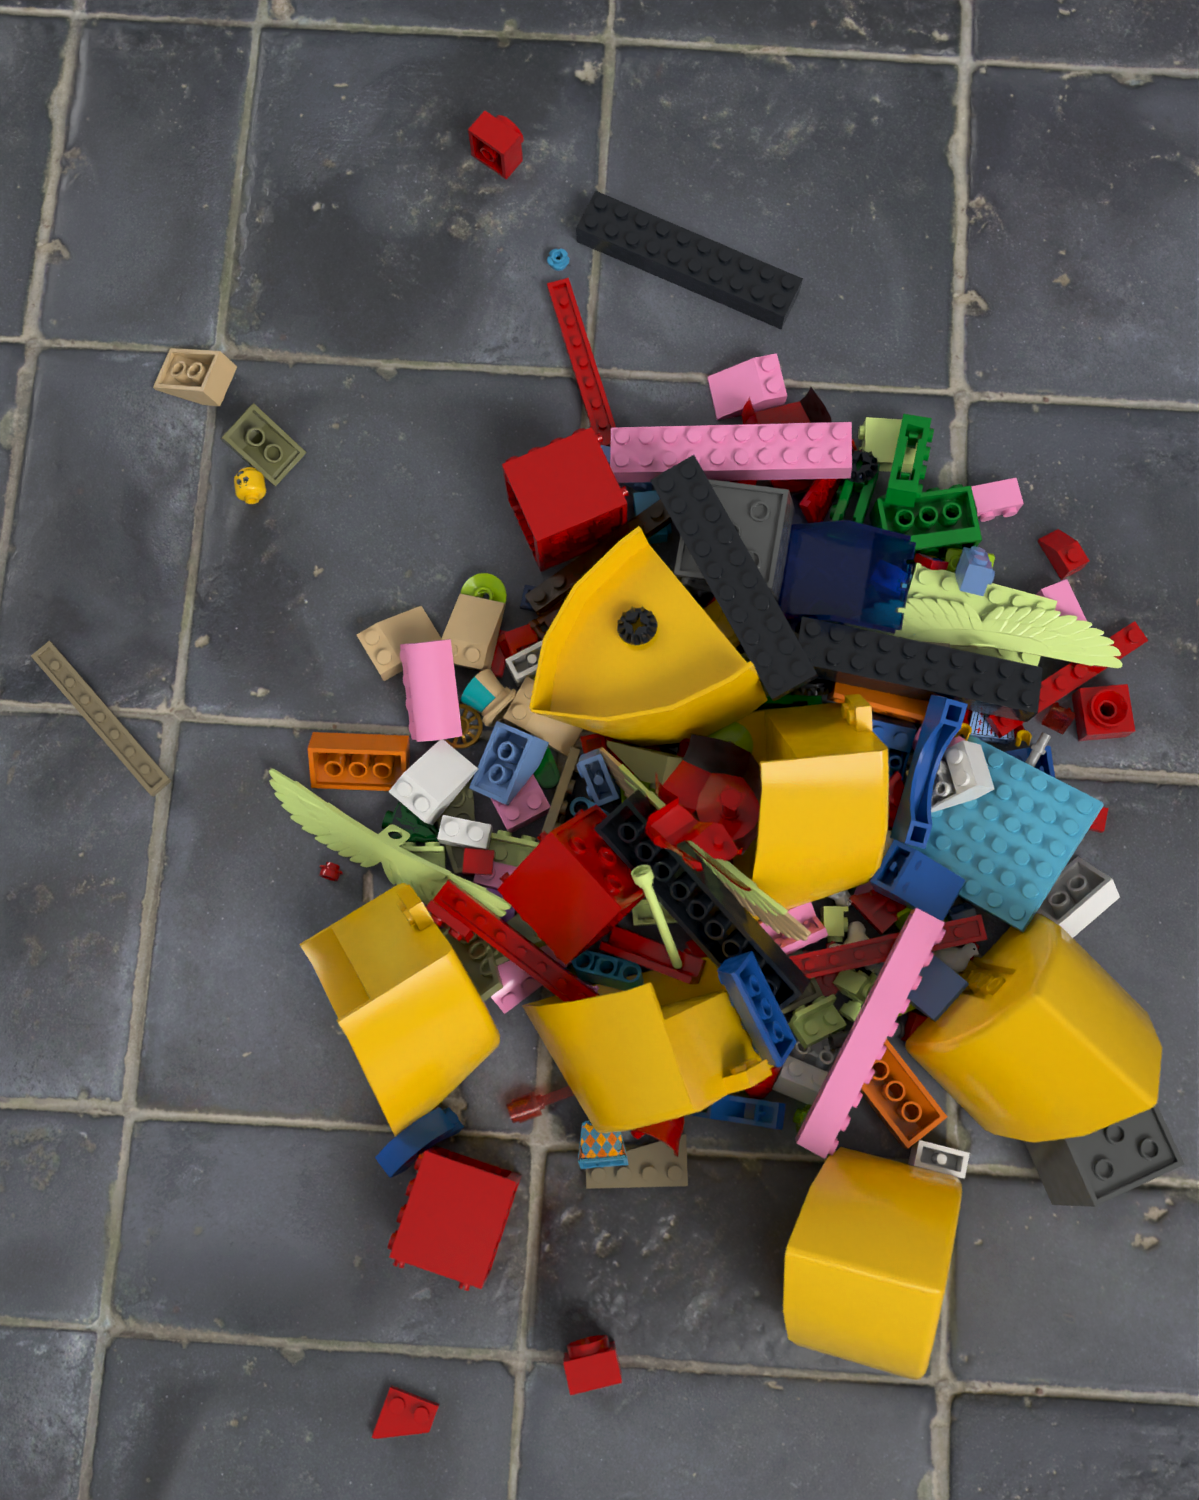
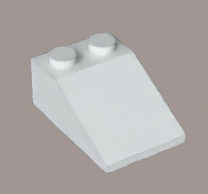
M442 739L409 767L388 792L423 822L433 825L476 773L478 768Z

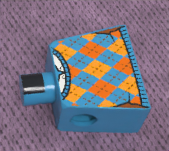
M590 1121L582 1122L578 1154L580 1169L629 1165L621 1131L602 1134L594 1129Z

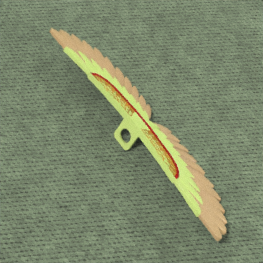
M603 747L599 749L609 768L610 774L616 779L615 783L625 791L623 794L627 798L639 789L657 810L665 806L623 764H620ZM685 840L735 896L738 902L754 917L757 915L766 926H770L776 933H782L789 939L791 937L797 941L800 939L806 941L811 932L791 916L787 909L756 887L757 884L740 872L729 861L714 859L692 841Z

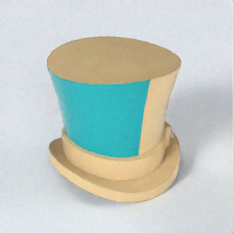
M488 668L479 672L469 682L461 696V702L480 712L484 717L482 722L488 727H493L497 721L504 722L503 717L517 691L514 688L512 690L508 687L504 688L492 670Z

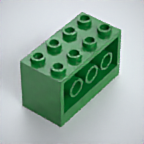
M957 484L949 487V489H928L921 493L920 499L915 498L914 507L885 503L886 495H882L876 500L869 514L878 562L884 560L894 566L915 563L916 553L941 558L945 557L947 548L963 550V547H977L982 541L971 486L963 487L962 484Z

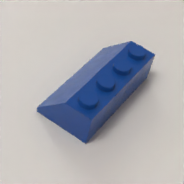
M749 951L726 959L717 970L718 978L729 994L731 1005L736 1008L741 1018L743 1029L748 1032L752 1040L754 1051L759 1054L761 1060L767 1059L769 1065L777 1068L783 1066L797 1041L753 952Z

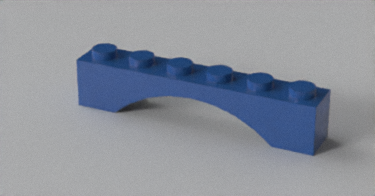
M931 695L890 834L891 839L906 845L926 849L932 829L931 799L936 773L946 748L961 729L968 704Z

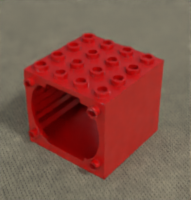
M592 427L587 429L580 428L574 431L571 436L556 438L547 446L532 448L527 454L520 457L513 456L502 464L507 499L540 572L582 555L627 523V501L625 496L629 495L625 485L620 488L599 444L603 442L600 432L595 434Z
M597 804L586 811H583V809L579 810L574 815V818L553 829L548 834L546 831H543L537 837L540 843L512 874L509 875L506 872L499 878L503 883L497 890L504 900L520 914L521 919L530 925L537 933V936L550 947L555 956L565 965L569 964L608 934L645 897L643 889L634 883L631 875L632 871L594 830L607 817Z
M434 1146L419 1154L414 1169L418 1170L416 1179L410 1180L405 1196H408L409 1199L404 1207L402 1206L396 1220L397 1223H400L399 1229L392 1233L387 1247V1249L391 1250L389 1258L395 1259L393 1265L397 1267L399 1264V1268H404L405 1263L459 1281L458 1288L460 1289L465 1286L464 1290L469 1291L470 1286L482 1289L489 1277L522 1175L439 1146Z

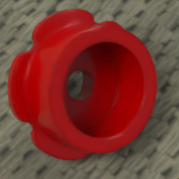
M326 862L325 865H320L319 867L321 868L319 876L327 880L337 882L339 876L343 875V872L339 870L340 866L335 863Z

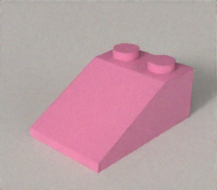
M777 353L752 358L707 377L717 420L742 416L744 405L748 401L749 396L755 412L785 405L787 399Z
M533 774L509 805L490 798L507 832L510 833L547 815L550 809V805Z

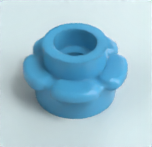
M553 249L549 252L547 262L552 269L560 271L566 268L570 259L567 256L566 250Z

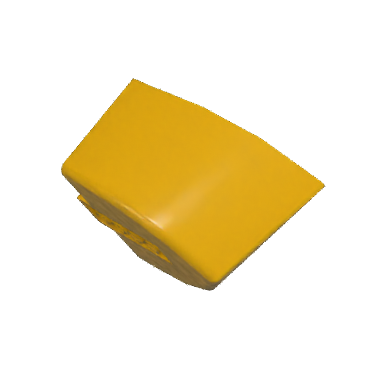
M638 526L614 545L572 587L543 638L529 708L533 713L623 742L646 747L680 743L685 738L690 739L691 734L707 737L748 716L768 700L754 664L751 661L747 663L735 649L741 643L717 600L702 609L649 545L642 529ZM643 606L646 610L652 611L657 620L656 634L645 644H628L619 636L617 620L621 618L623 612L629 611L631 607L641 608ZM640 618L637 620L636 623H631L634 629V633L638 627H643V625H641Z
M860 694L845 695V703L757 710L736 721L749 731L753 740L752 755L760 766L761 798L758 835L742 856L737 854L733 857L734 867L757 884L756 887L787 910L868 883L882 864L888 830L889 794L888 747L872 731L871 705Z
M401 883L300 944L314 967L338 1017L337 1022L347 1036L395 1137L416 1120L433 1111L499 1046L500 1033L486 1005L451 944L434 923L425 905L410 884Z
M1039 913L1034 915L1024 933L1011 926L982 958L974 957L973 960H970L966 969L958 974L969 985L936 1022L927 1017L905 1043L907 1052L984 1130L994 1135L1032 1143L1085 1136L1151 1109L1158 1101L1162 1046L1149 1014L1061 926Z
M709 957L702 958L706 960L698 984H687L651 970L642 973L644 985L623 991L595 984L592 986L597 985L599 987L597 992L601 996L564 1002L557 996H552L522 1005L597 1132L604 1134L633 1130L699 1112L727 1094L751 1088L772 1075L770 1068L774 1066L769 1065L767 1059L761 1060L759 1054L754 1051L752 1040L748 1032L743 1029L741 1018L736 1008L731 1005L725 986L719 981L718 967ZM637 975L628 976L626 979L633 980Z
M840 1147L833 1155L828 1156L809 1189L786 1249L783 1314L788 1339L804 1348L912 1380L921 1379L929 1365L944 1299L961 1205V1181L951 1175Z

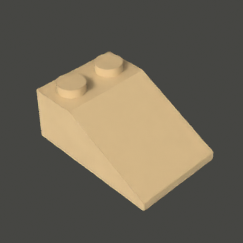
M170 348L153 388L201 405L220 406L237 366L221 351Z
M459 594L442 636V640L451 639L455 666L478 671L491 669L506 606L505 603Z
M422 606L380 621L357 634L358 639L383 681L403 671L400 660V644L442 640Z
M526 676L503 717L504 723L549 742V748L568 757L571 747H574L583 729L531 712L529 705L535 680Z

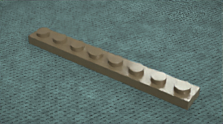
M50 640L31 655L151 796L154 797L172 781Z

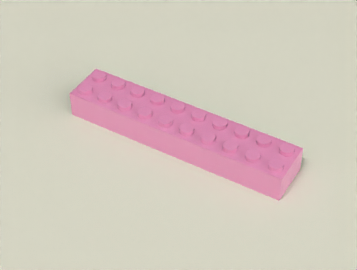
M852 422L611 428L610 467L618 483L651 482L650 480L695 455L706 477L710 480L851 478Z
M918 908L910 911L795 1137L796 1143L824 1159L828 1154L833 1155L839 1143L836 1137L840 1130L843 1132L846 1130L851 1119L848 1113L852 1106L855 1108L858 1106L863 1096L860 1092L863 1083L869 1084L875 1072L872 1066L876 1059L880 1061L887 1048L883 1044L887 1036L892 1037L899 1024L895 1020L899 1013H905L910 1003V999L907 998L910 991L916 990L922 979L919 973L922 967H928L934 956V953L930 951L934 944L936 945L941 942L946 930L942 929L945 922Z

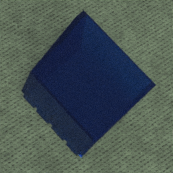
M849 520L793 524L791 526L778 605L787 621L799 622L801 617H807L894 635L896 630H902L904 613H899L898 609H905L908 588H902V585L910 583L912 564H906V561L914 559L916 542H912L909 535Z

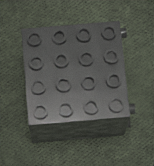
M708 479L775 600L779 602L795 511L789 490ZM680 535L674 575L686 589H689L691 595L698 596V591L712 593Z
M1157 1103L1151 1109L1085 1136L1034 1143L1024 1141L1052 1205L1095 1207L1185 1165Z

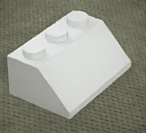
M1077 856L1063 869L1036 913L1046 916L1061 926L1073 938L1119 899L1120 896L1111 877Z

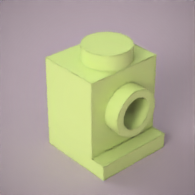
M823 906L820 908V921L827 930L828 936L824 938H827L828 942H843L844 932L848 931V918L844 917V913L849 911L848 906Z
M855 969L841 971L833 982L843 995L861 1004H864L873 986L870 982L871 978L860 970L856 972Z

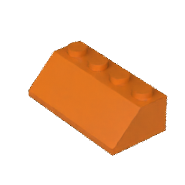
M833 681L831 682V692L827 697L829 701L845 703V695L860 694L871 705L872 712L917 724H923L929 704L928 701Z
M313 732L308 745L311 788L389 791L410 766L409 736Z
M886 1038L883 1044L887 1047L880 1061L875 1060L872 1069L875 1070L869 1084L863 1083L860 1092L903 1148L908 1149L945 1120L947 1115Z

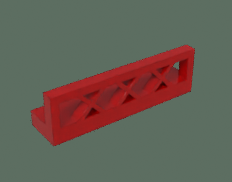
M618 926L613 927L609 942H601L599 948L687 984L699 983L706 960L677 949L682 961V967L675 969L664 944Z

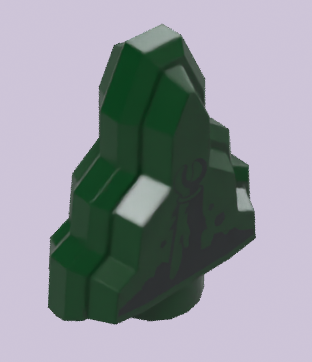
M400 801L394 812L390 810L386 812L382 822V829L389 825L398 826L410 834V838L405 842L415 843L417 841L424 844L426 842H439L437 839L439 830L434 825L423 822ZM392 831L388 833L389 837L393 839L402 838V835L398 832Z

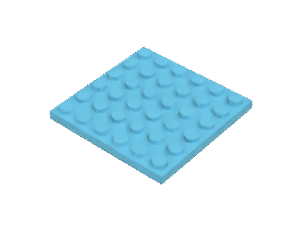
M971 735L967 741L981 745L994 790L975 800L932 812V829L926 849L908 846L920 851L965 879L966 881L958 896L1024 933L1104 805L1103 802Z

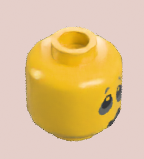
M242 468L234 476L235 494L239 500L245 501L247 504H255L266 495L264 475L255 468Z

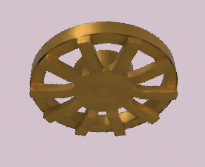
M459 704V709H465L463 716H460L462 736L460 737H462L463 744H457L459 737H455L453 743L447 739L444 740L455 749H464L474 745L479 740L483 724L479 713L468 705ZM468 711H470L474 716L467 720L466 716ZM475 719L478 720L479 725L469 724ZM478 729V732L475 736L469 730ZM467 734L473 740L467 743L465 735Z

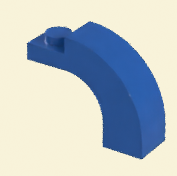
M726 1095L703 1110L693 1113L692 1116L783 1130L786 1104Z
M439 1107L409 1125L392 1139L375 1158L389 1178L405 1172L417 1160L419 1154L424 1153L438 1142L459 1133L464 1126L450 1107L443 1110Z

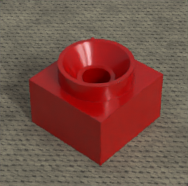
M484 110L468 129L471 154L507 180L523 161L521 144L524 138L519 128L510 119L503 115L494 117Z
M1128 684L1079 688L1071 695L1078 741L1122 738L1135 732ZM1100 709L1105 712L1106 716L1101 713Z
M607 1335L590 1336L567 1344L568 1352L564 1353L563 1364L570 1395L622 1383V1372L615 1341L609 1342Z

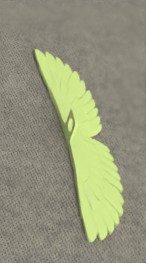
M908 598V603L900 600H890L891 604L877 603L874 605L877 609H864L861 611L864 615H856L850 618V621L854 623L845 624V626L921 642L949 643L950 645L1029 653L1088 666L1121 668L1123 665L1119 659L1114 657L1121 655L1119 649L1110 646L1114 644V641L1108 637L1100 636L1104 634V631L1097 628H1089L1092 626V623L1076 620L1077 616H1059L1061 614L1060 611H1046V609L1042 608L1032 610L1031 607H1024L1017 610V606L1004 609V606L995 608L981 621L978 613L967 603H963L962 606L959 602L950 601L949 604L942 599H936L935 602L929 598H923L922 601L916 598Z
M273 768L269 770V774L273 778L269 782L273 789L276 790L274 794L283 802L281 806L293 814L290 818L296 823L303 825L302 829L306 832L317 835L315 839L325 845L328 844L327 848L339 851L338 854L340 856L351 857L350 861L361 863L360 866L366 868L381 862L386 876L393 885L401 883L410 884L421 901L426 905L431 900L433 901L447 880L451 879L499 917L505 916L507 913L505 910L511 908L509 903L503 898L487 891V888L450 873L451 871L401 848L400 846L410 838V834L398 826L389 825L377 834L329 802H325L299 782L293 781ZM392 831L398 832L402 835V838L393 839L389 837L388 833Z

